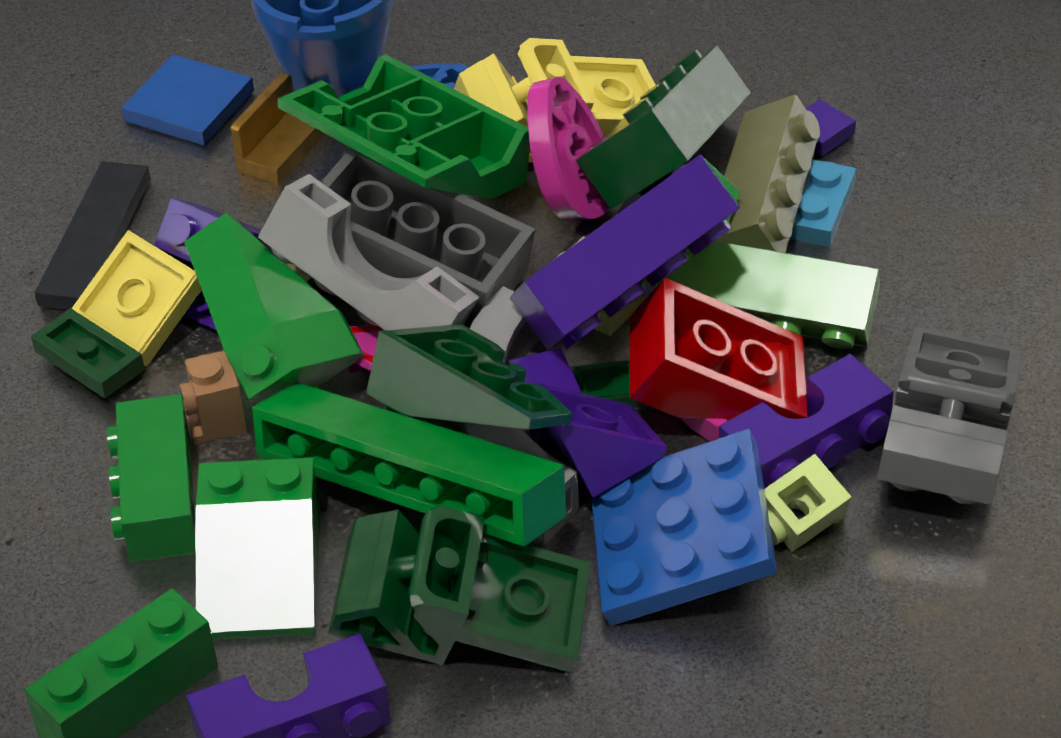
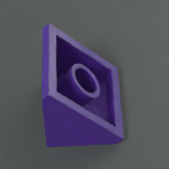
M530 381V383L545 387L572 412L570 424L546 427L560 455L570 468L578 471V479L592 497L597 496L663 458L667 446L631 404Z

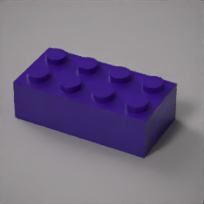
M700 154L525 280L511 295L510 300L547 350L560 341L568 349L602 323L597 316L599 312L604 310L609 318L646 291L641 285L643 280L647 279L653 287L689 260L684 250L689 248L695 256L730 230L732 226L726 219L740 207Z

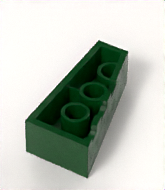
M718 45L703 55L696 48L673 65L675 68L663 75L657 81V85L644 93L638 103L623 113V120L576 159V162L611 210L687 162L751 93Z

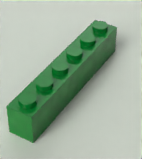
M298 382L252 407L256 453L259 458L270 460L313 457L316 477L423 513L439 506H445L484 517L482 533L521 546H526L566 518L565 470L562 464Z

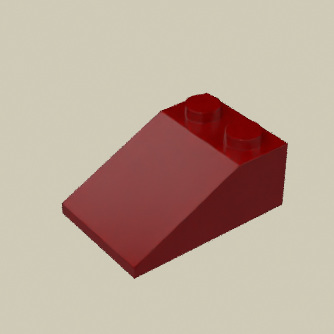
M664 277L630 316V398L675 417L731 420L763 401L783 417L791 419L808 418L803 336Z

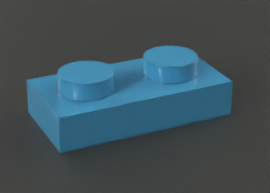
M811 161V168L808 171L802 199L793 224L792 235L789 239L831 246L855 186L857 168L838 165L828 161Z

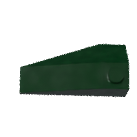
M462 324L379 331L366 394L385 404L388 411L411 418L424 417L520 429L570 424L572 412L545 387L524 382L527 371L520 364L509 363L507 366L503 362L505 351L498 344Z

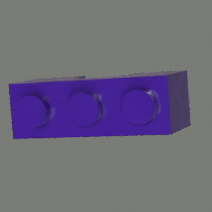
M849 354L807 377L806 399L808 418L791 419L783 417L763 401L719 426V438L750 429L758 445L765 489L814 454L829 468L836 465L844 456L863 445L881 439L888 430L894 391Z
M359 633L303 653L308 686L301 694L292 699L276 702L260 698L251 689L245 674L187 694L186 696L197 738H353L366 736L380 727L391 724L386 684Z

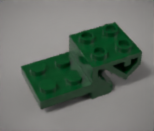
M439 506L426 512L422 519L420 534L399 510L356 518L348 537L328 634L348 638L360 633L367 645L441 665L445 662L454 642L459 641L571 672L578 660L591 562L528 544L521 546L482 533L484 517L445 506Z

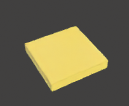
M128 230L72 309L140 352L143 357L144 366L147 367L202 289L194 270Z

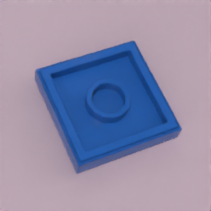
M172 54L121 107L123 120L205 146L254 91L253 78Z

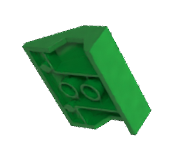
M386 54L378 57L364 86L338 97L331 86L321 80L278 98L277 107L424 188L494 199L526 183L530 152L528 127Z

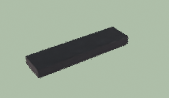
M101 161L34 292L37 306L66 310L74 306L121 241L151 180L148 166Z

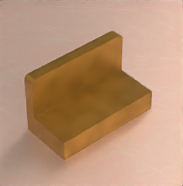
M283 72L280 73L231 126L237 171L276 185L282 183L325 135L320 130L277 107L278 98L294 92L291 75Z

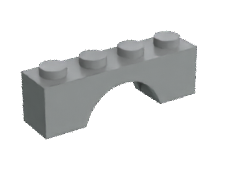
M310 174L285 186L258 236L259 239L272 247L273 253L279 259L298 266L313 277L317 286L323 291L339 296L354 307L364 321L380 326L384 330L455 324L463 325L480 298L478 295L438 266L414 278H396L380 272L365 260L354 242L350 225L352 204Z

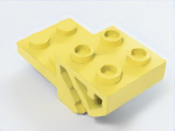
M529 38L519 45L520 49L518 51V56L528 74L527 78L517 83L514 76H510L493 53L459 73L454 90L528 127V92L530 86L537 81L562 77L581 95L593 113L602 133L606 134L624 119L623 113L641 100L640 97L654 87L655 83L642 59L570 56L563 40ZM531 148L529 152L528 162H533Z

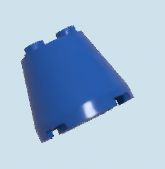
M251 0L253 12L282 72L292 76L294 92L322 80L328 83L336 95L340 97L349 93L350 90L365 84L378 57L384 55L395 0Z

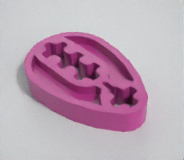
M555 77L534 82L528 92L527 122L534 169L542 195L552 212L564 221L578 222L598 218L606 213L609 206L576 162V159L604 135L581 95L565 78Z

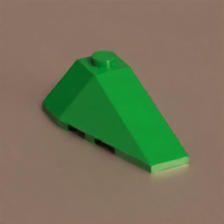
M227 212L184 241L225 354L249 400L258 404L296 382L317 388L365 356L342 312L321 296L308 282L289 268L268 247Z

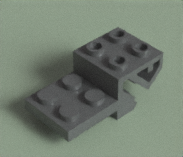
M914 326L901 370L895 405H893L877 479L888 481L893 486L906 491L923 489L945 494L950 499L963 504L981 502L992 505L1008 434L1006 429L1016 395L1021 349Z

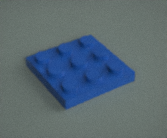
M750 429L665 456L597 496L592 497L601 610L610 626L777 573L758 445Z

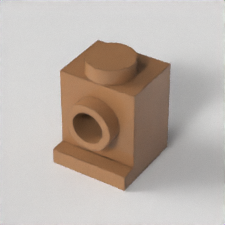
M225 351L186 359L185 365L189 382L179 384V388L183 397L193 444L197 445L247 432L239 384Z

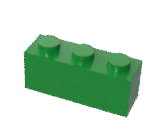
M182 394L117 402V425L107 427L111 459H118V465L109 466L113 500L120 499V506L110 508L114 540H125L130 563L195 554L196 513L190 432Z
M173 588L24 688L37 734L41 738H118L218 667L209 620Z

